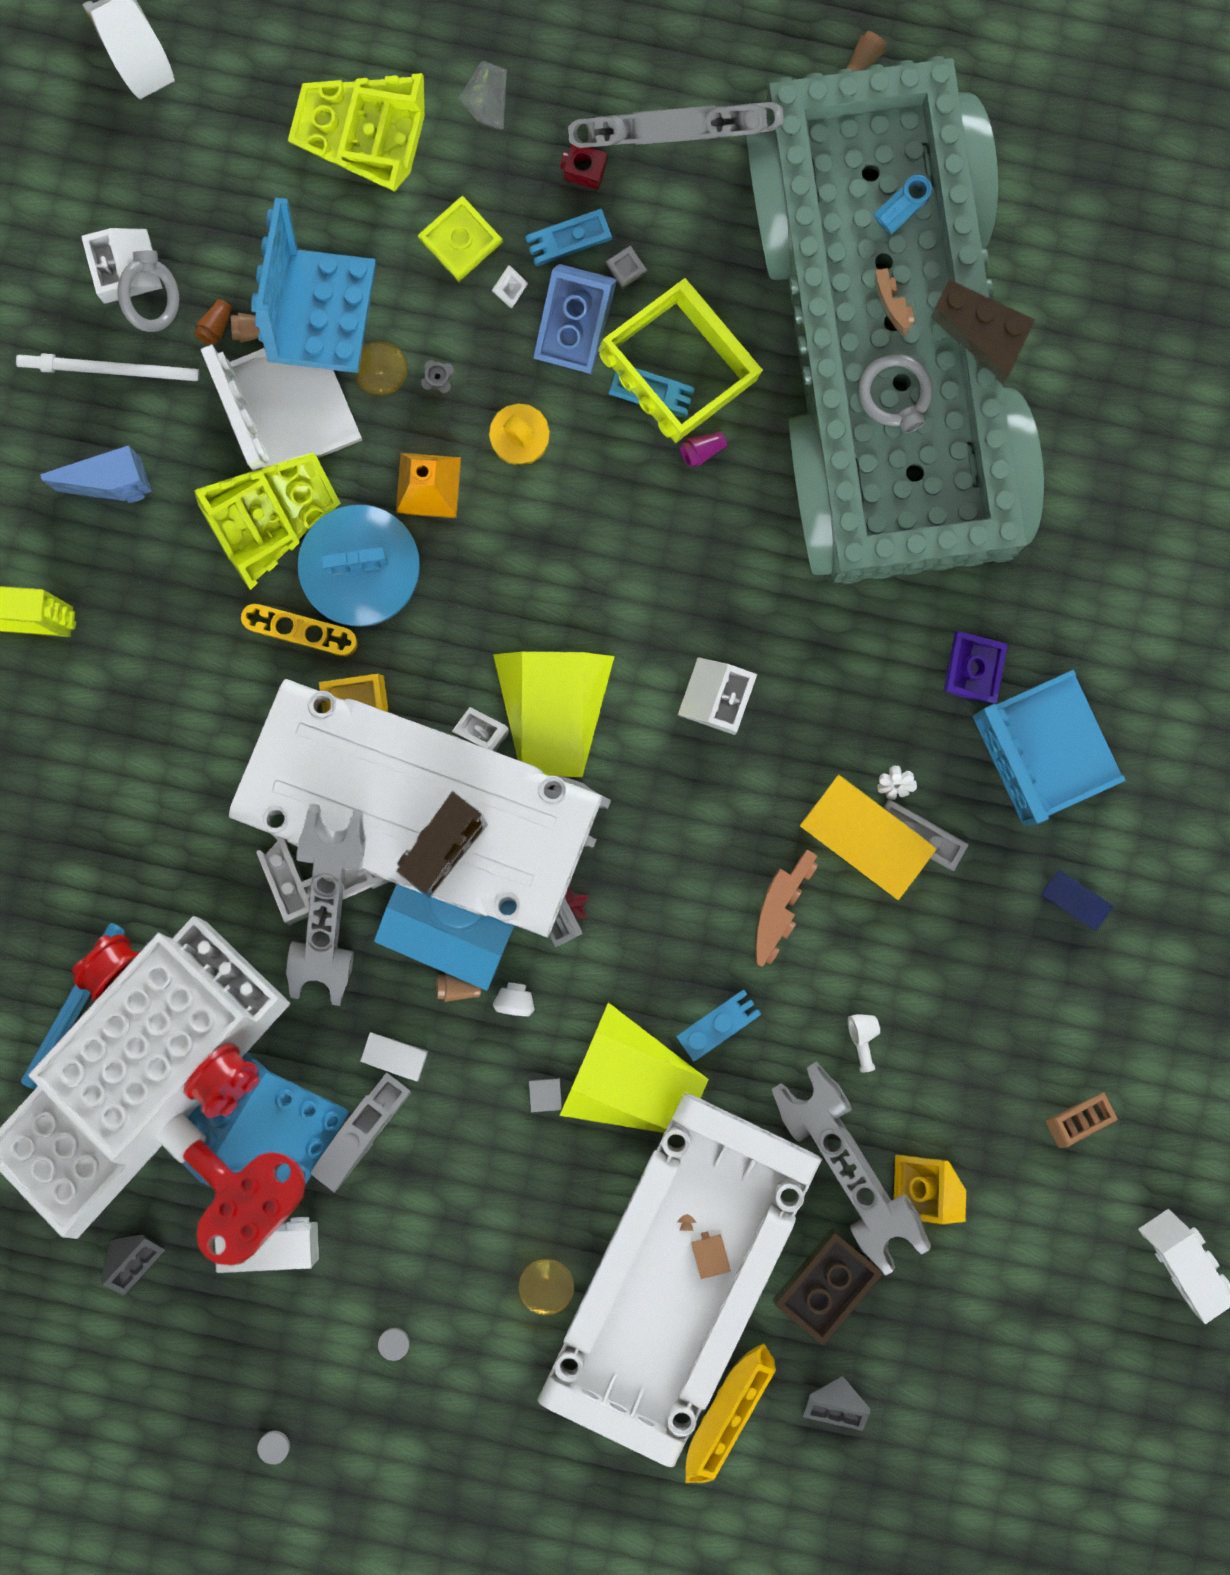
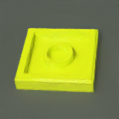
M463 196L418 234L420 241L458 282L503 243V239Z

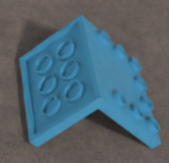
M275 198L273 209H268L266 225L267 228H270L268 237H263L261 253L262 256H265L263 265H258L256 282L259 284L258 293H253L251 310L256 312L255 326L259 327V341L264 344L267 360L271 363L359 373L376 270V259L298 250L288 199Z
M1074 670L997 705L993 704L972 716L1023 827L1041 823L1049 819L1048 816L1126 781L1124 776L1121 775L1079 685Z
M246 1052L242 1059L245 1062H253L259 1068L257 1077L260 1081L257 1086L250 1092L245 1093L237 1101L238 1106L226 1117L220 1114L216 1117L207 1118L202 1112V1105L199 1104L187 1118L206 1136L204 1143L234 1173L242 1171L258 1155L274 1152L288 1155L297 1161L304 1172L305 1183H307L311 1177V1171L334 1139L349 1111L330 1100L271 1073L252 1055ZM186 1161L181 1162L200 1182L209 1185ZM282 1164L277 1170V1178L281 1182L289 1179L291 1174L290 1167L287 1164Z

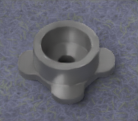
M433 360L427 361L424 365L425 378L421 381L422 387L425 390L433 388L440 390L442 393H447L451 389L449 381L450 376L454 373L453 366L449 363L442 364ZM439 374L441 376L440 379H435V375Z

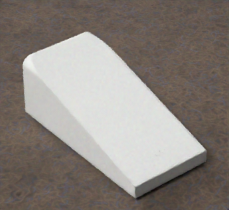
M370 1032L360 1062L414 1081H419L428 1051Z

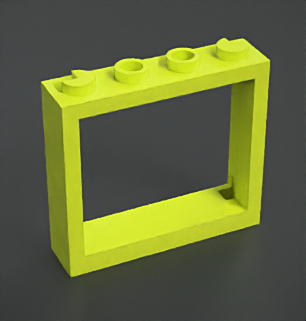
M686 278L606 336L598 349L603 363L609 368L612 367L618 373L623 387L628 391H633L638 397L639 405L643 411L651 414L658 422L661 432L666 437H671L675 443L755 383L763 371ZM675 304L680 307L740 379L683 424L679 422L617 348Z
M0 587V632L71 637V629L74 630L76 627L75 611H73L71 605L45 590Z

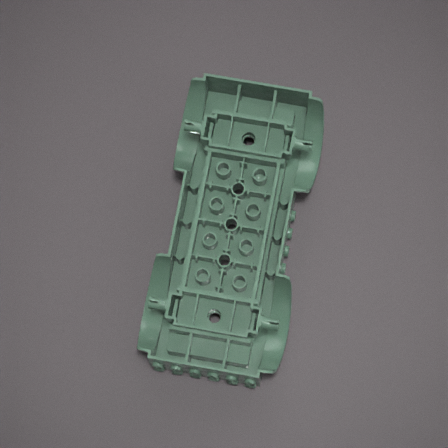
M943 56L931 57L926 62L914 63L911 60L901 61L891 67H883L880 64L871 65L862 71L853 72L852 69H841L832 75L822 76L821 73H811L803 79L792 80L790 77L778 78L774 80V83H769L766 102H773L783 107L784 124L774 131L746 135L755 204L769 278L773 280L788 279L807 406L806 414L789 418V431L800 514L812 574L831 575L832 583L843 582L847 584L859 582L861 579H884L897 574L913 575L926 570L942 571L955 566L964 565L965 567L981 565L984 562L995 561L998 563L1011 561L1014 556L1019 555V552L1026 545L1033 541L1042 515L1044 473L1036 424L1024 397L1016 389L1003 387L987 367L975 360V356L961 343L958 344L931 318L949 279L988 298L993 297L991 279H986L985 268L988 267L989 260L987 249L985 248L990 241L996 218L998 166L994 136L987 112L976 95L969 92H958L954 59H944ZM765 108L767 126H771L775 121V113L772 109ZM866 168L873 169L879 174V177L876 181L868 182L862 177V170ZM913 175L925 176L930 181L932 187L927 204L923 208L918 209L903 225L890 235L878 224L873 214L905 185L908 178ZM918 186L911 187L908 190L910 196L916 199L922 198L925 195L923 189ZM876 264H884L888 268L889 278L895 277L897 296L892 298L905 297L906 306L912 305L914 324L910 325L908 335L902 336L898 330L889 331L884 326L885 323L892 322L884 311L874 279L875 271L878 270ZM903 354L919 361L931 377L933 385L932 399L923 414L926 423L914 432L904 434L900 426H887L878 423L861 406L858 395L860 378L864 370L873 361L885 355ZM893 366L883 369L874 377L871 384L873 402L879 409L890 414H899L902 410L914 406L920 396V384L913 372L904 367ZM893 383H903L906 391L896 390ZM909 466H917L922 470L923 478L920 481L912 482L907 478L906 470Z

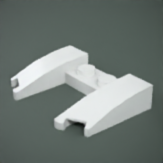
M275 837L278 841L266 855L260 850L256 853L283 920L286 924L291 925L307 918L309 915L312 878L303 880L286 839ZM345 869L343 899L371 887L373 889L390 881L361 870ZM323 877L327 881L334 882L328 877Z

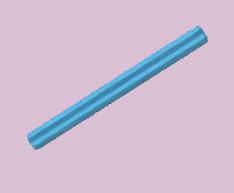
M110 923L102 936L124 935L125 930L118 925ZM76 985L72 988L21 1079V1083L26 1087L34 1090L38 1087L28 1075L72 1028L91 994L88 990H80Z

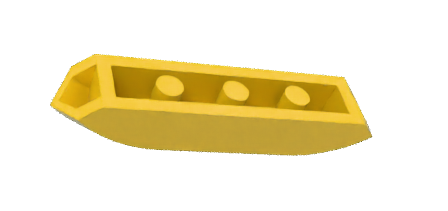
M765 1344L753 1348L742 1356L730 1370L725 1382L719 1388L716 1398L702 1418L698 1430H696L689 1446L685 1465V1483H705L714 1480L776 1371L774 1358Z

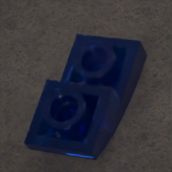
M1059 869L1041 894L1095 931L1098 930L1114 907L1108 901Z

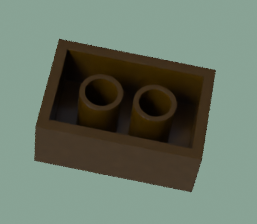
M832 1228L773 1298L775 1306L824 1346L883 1275V1272Z

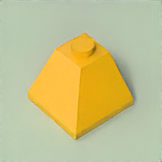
M895 1155L894 1199L905 1194L919 1213L921 1221L938 1224L965 1222L966 1189L949 1161Z

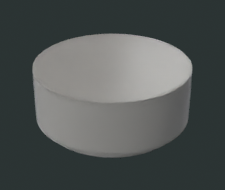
M400 1328L387 1329L382 1333L378 1341L380 1354L385 1359L391 1361L403 1358L410 1346L408 1335Z
M280 1431L267 1432L258 1443L259 1457L268 1464L282 1462L290 1450L289 1439Z

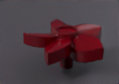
M568 887L565 899L572 913L577 918L586 919L585 911L581 906L586 903L588 896L579 895L575 898L574 892Z

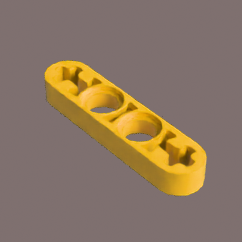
M260 604L248 605L241 613L242 624L248 630L261 635L338 656L353 654L358 645L357 637L351 630ZM256 610H259V615L266 619H270L271 613L275 614L271 620V630L266 631L269 625L262 622H257L255 626H252V621L248 619L249 614L254 615ZM289 618L292 620L293 629L289 634L284 635L277 631V623L280 619ZM311 626H318L322 629V638L318 642H309L306 638V631ZM328 630H334L331 636L339 639L344 634H347V639L351 641V645L345 646L343 650H339L340 646L336 642L329 641V647H325L324 645L329 636Z

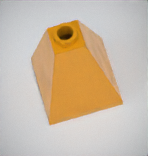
M400 453L396 514L457 518L461 457Z

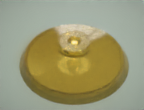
M375 342L362 349L359 373H354L358 384L365 391L374 395H387L402 386L407 377L408 364L406 357L398 347L387 342Z
M540 1259L531 1263L525 1268L519 1280L521 1300L527 1308L541 1315H552L560 1312L570 1303L574 1293V1281L570 1271L562 1263L552 1259Z

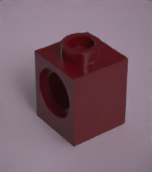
M572 144L570 152L564 151L560 164V169L564 170V180L599 191L607 165V152L590 147L580 148ZM579 161H587L591 166L585 171H580L575 165Z

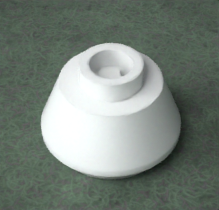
M508 982L507 988H501L493 1002L496 1012L516 1016H530L535 1008L531 992L525 991L526 985Z

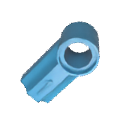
M913 175L908 178L905 185L873 214L878 224L892 235L918 209L923 208L927 204L932 190L930 181L922 175ZM918 186L923 189L925 195L922 198L916 199L910 196L908 190L911 187Z

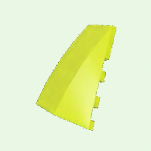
M422 73L412 74V77L399 78L397 75L385 76V79L378 80L360 78L354 82L336 80L302 83L288 142L395 192L411 173L425 117L424 75Z
M314 452L194 490L198 506L225 554L250 590L258 584L257 579L266 571L270 572L278 564L277 560L289 549L292 551L300 543L299 539L321 517L333 511L340 504Z
M513 652L494 654V661L518 761L532 765L542 770L543 774L548 776L559 775L583 778L615 656L585 652Z
M608 1003L559 1116L664 1133L683 1094L688 1093L701 1099L709 1079Z

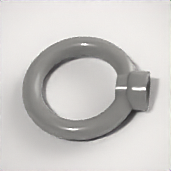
M157 251L133 252V262L124 268L118 282L117 294L120 308L127 320L136 328L146 332L163 330L172 323L178 311L179 290L177 283L167 267L158 261ZM139 272H153L160 277L165 285L167 306L163 314L157 319L148 320L143 318L132 305L130 285L134 276Z
M889 354L873 361L864 370L858 386L859 400L864 411L878 423L887 426H900L904 434L914 432L926 423L923 414L927 410L933 394L932 380L926 368L916 359L903 354ZM893 366L904 367L915 374L920 384V396L917 403L902 410L899 414H890L882 411L875 405L871 397V384L874 377L883 369Z

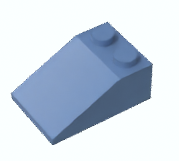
M562 264L556 266L552 270L533 358L591 374L610 313L617 279Z
M129 445L40 474L42 481L55 491L120 501L127 500V502L131 503L144 499L146 493L152 492L142 459Z

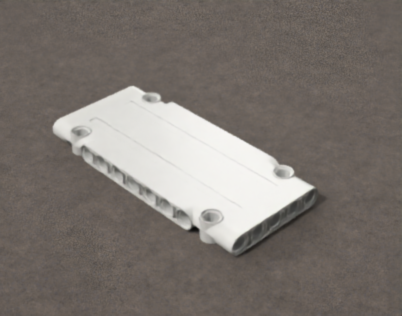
M285 679L279 688L232 801L229 818L268 832L275 837L287 839L289 843L298 846V840L302 833L310 804L320 805L322 823L333 831L347 829L353 811L363 812L366 843L361 871L421 893L396 872L399 867L397 862L407 850L412 849L417 842L420 832L429 825L453 791L481 812L488 825L431 897L485 917L489 915L504 923L513 924L548 937L598 812L602 795L564 782L558 776L545 775L542 770L532 765L349 698L342 700L334 697L327 691H318ZM325 701L331 702V708L327 713L320 714L317 712L320 703ZM550 786H559L562 789V793L558 798L549 799L546 797V790ZM278 814L284 815L285 819L282 826L272 828L270 824L272 818ZM508 900L514 901L517 904L516 911L511 915H503L500 912L502 903Z
M684 1093L657 1150H654L573 1318L564 1338V1345L558 1353L556 1362L537 1399L538 1402L545 1408L660 1464L674 1467L689 1435L695 1429L696 1420L701 1410H705L780 1256L794 1226L797 1210L803 1204L804 1196L822 1159L818 1155L698 1097ZM673 1134H679L684 1137L685 1144L680 1148H673L669 1145L668 1138ZM791 1188L796 1190L798 1193L797 1198L792 1202L784 1201L780 1196L785 1189ZM685 1214L691 1215L696 1223H691L694 1231H680L682 1223L677 1222L679 1218ZM708 1231L710 1237L721 1234L731 1272L701 1279L691 1242L701 1240V1233ZM566 1358L574 1359L578 1367L574 1370H568L563 1367L562 1361ZM678 1413H686L691 1419L687 1423L680 1424L674 1420V1416Z

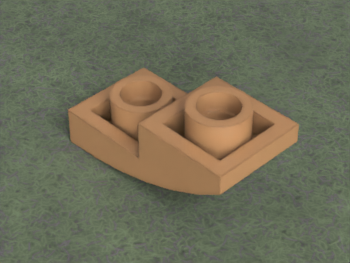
M888 268L876 270L874 279L884 311L902 336L908 335L910 325L914 324L912 305L906 306L905 297L892 298L897 296L895 277L889 278Z

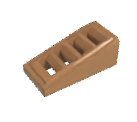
M1102 1092L1046 1120V1124L1057 1146L1064 1148L1114 1123L1118 1118L1105 1093ZM1095 1104H1097L1104 1118L1101 1121L1093 1108ZM1083 1110H1086L1093 1125L1089 1126L1082 1112ZM1072 1116L1075 1117L1081 1131H1077L1071 1119Z

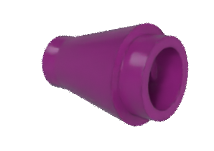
M717 431L685 439V443L680 445V452L689 467L694 465L699 467L721 449L726 448L727 442L723 433Z

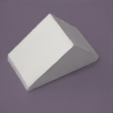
M469 707L452 732L467 742L496 752L508 736L509 728Z

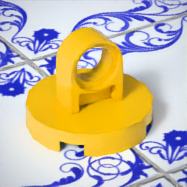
M514 404L506 406L496 414L491 422L489 437L492 448L500 459L509 464L522 465L533 463L543 456L549 445L550 431L547 420L539 410L530 405Z

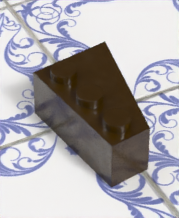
M950 279L931 315V318L958 344L961 343L975 356V360L987 367L1002 385L1009 377L1035 322V319Z
M452 791L429 825L420 832L417 842L412 849L407 850L397 862L399 867L396 872L430 898L487 827L488 824L483 814Z

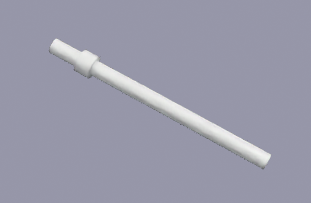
M43 353L41 356L17 355L16 358L17 367L39 368L41 372L54 373L55 370L189 381H199L200 370L192 368L56 358L55 354Z

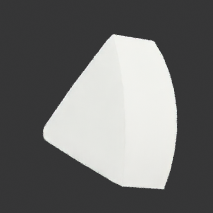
M99 0L95 3L87 1L82 4L116 69L135 96L142 99L174 82L173 72L167 56L137 0Z

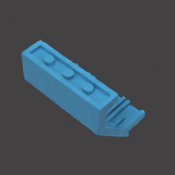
M397 884L386 907L374 942L487 991L496 974L499 961L515 925L504 923L489 915L485 917L433 897L428 898L422 893ZM511 900L505 901L500 907V912L503 915H511L516 911L517 904Z

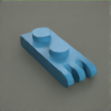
M601 208L531 233L525 239L528 244L540 242L529 248L531 255L544 253L533 259L535 266H540L612 240V235Z
M635 368L673 415L681 418L687 417L689 411L678 405L690 407L692 400L686 396H693L695 389L692 386ZM615 371L608 394L639 404L638 397L633 391H628L623 387L619 380V375Z
M744 989L676 1036L693 1062L761 1015L758 1009L752 1011L748 1016L745 1013L747 1009L754 1005L751 999L742 1005L738 1003L739 1000L747 995Z

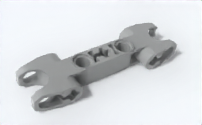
M773 102L720 107L714 105L643 111L632 114L578 119L568 126L569 142L576 147L585 148L751 135L774 131L784 124L783 107ZM764 108H770L775 113V121L771 126H767L766 109ZM581 124L587 125V142H582L578 138L577 129Z
M310 804L305 824L298 840L297 861L314 863L306 943L292 941L288 953L286 976L290 998L299 999L304 983L317 980L329 988L332 1005L341 1006L345 987L352 972L354 951L337 949L345 869L360 871L362 868L366 843L363 812L353 811L348 828L343 831H333L322 823L320 805ZM323 877H328L334 882L327 881ZM325 907H327L326 910L328 914H323ZM318 931L325 932L327 935H323Z
M816 1061L807 1067L808 1075L814 1088L811 1099L805 1101L797 1099L782 1083L771 1090L778 1105L781 1118L794 1139L800 1142L810 1135L814 1139L825 1160L862 1217L850 1226L853 1236L862 1251L887 1275L895 1269L894 1260L888 1248L890 1238L897 1236L906 1238L921 1254L929 1251L931 1245L922 1225L921 1217L910 1199L905 1194L892 1201L888 1197L882 1184L840 1119L841 1116L851 1111V1105L839 1084ZM829 1134H835L840 1138V1148H834L829 1144ZM843 1151H848L847 1155L838 1159L837 1156H839ZM854 1163L857 1169L848 1172L845 1167L848 1164L852 1165ZM861 1188L871 1189L875 1196L874 1201L864 1200L861 1196Z

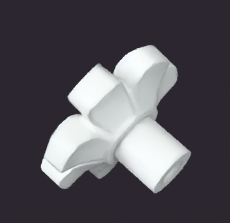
M892 766L889 769V775H880V784L877 785L878 792L886 793V798L894 800L897 797V793L900 797H905L909 795V791L914 792L917 789L913 773L906 771L902 774L899 766Z

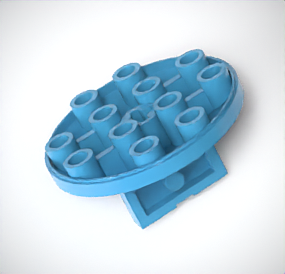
M349 505L327 513L310 528L299 551L298 575L306 597L321 614L332 621L347 626H371L390 619L409 602L419 580L420 557L411 533L395 516L374 506Z

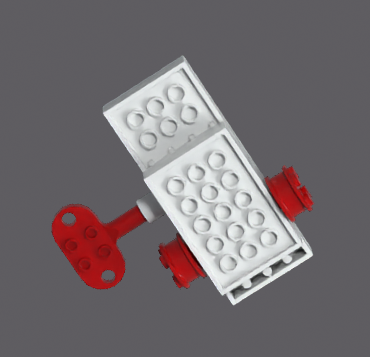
M193 916L173 939L157 933L141 952H134L130 948L131 942L125 935L102 936L95 943L94 949L72 969L74 984L80 990H88L92 994L91 1001L94 1004L28 1075L38 1087L0 1127V1172L61 1237L78 1239L163 1145L180 1163L186 1161L215 1191V1199L204 1212L197 1229L198 1245L204 1256L215 1264L233 1266L244 1263L259 1250L300 1203L304 1196L306 1185L304 1172L297 1161L288 1155L269 1152L258 1155L242 1171L234 1173L204 1143L206 1136L187 1117L199 1104L202 1105V1112L207 1118L216 1117L220 1114L226 1117L238 1106L237 1101L245 1093L250 1092L257 1086L260 1081L257 1077L259 1068L253 1062H245L242 1057L291 1003L212 926L198 917ZM282 1164H287L290 1167L291 1174L288 1180L281 1182L277 1178V1170ZM217 1236H221L225 1240V1249L220 1254H216L212 1250V1242Z

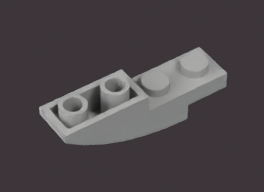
M386 1073L372 1092L365 1096L351 1114L310 1174L335 1193L371 1148L376 1137L410 1096L411 1091Z

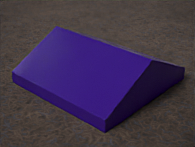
M955 631L944 691L961 698L997 704L1008 644Z

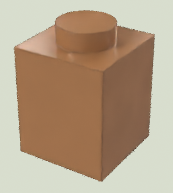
M708 1231L701 1233V1240L691 1242L701 1279L731 1272L721 1234L710 1237Z

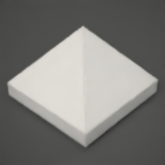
M508 266L492 291L508 307L512 308L528 283L511 266Z

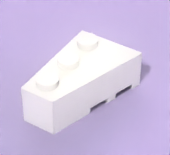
M1167 1209L1138 1229L1141 1235L1155 1248V1256L1159 1262L1163 1261L1172 1276L1171 1280L1191 1310L1205 1324L1230 1308V1282L1223 1274L1219 1276L1216 1271L1219 1264L1209 1251H1204L1201 1245L1205 1241L1195 1227L1189 1229L1175 1214Z

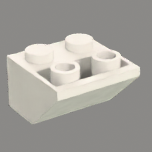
M109 228L81 236L96 294L104 304L118 300L119 278L124 268L133 262V252L152 250L147 229ZM153 272L137 273L130 285V297L163 288L160 277Z
M698 657L678 715L736 735L757 674L730 664Z

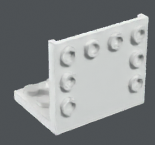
M213 345L201 349L247 464L253 471L314 452L317 458H321L362 441L334 370L271 363L267 360L265 348L231 362L226 359L223 351L218 353Z

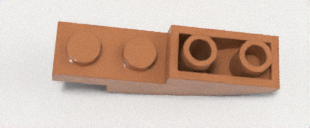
M809 850L803 852L790 875L778 869L766 892L758 916L755 934V963L763 967L765 962L769 965L773 962L780 950L775 946L782 936L787 939L796 925L792 921L795 914L785 909L787 904L794 905L802 890L798 889V886L803 878L809 880L818 867V864L814 862L817 855Z

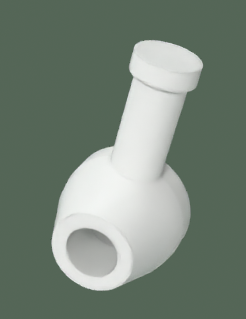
M857 1014L849 1016L848 1029L852 1041L857 1047L860 1072L875 1070V1065L872 1063L868 1042L880 1034L878 1020L873 1015Z

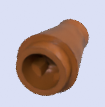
M217 299L215 304L195 324V337L209 346H215L217 342H221L229 315L233 310L232 306L224 300Z

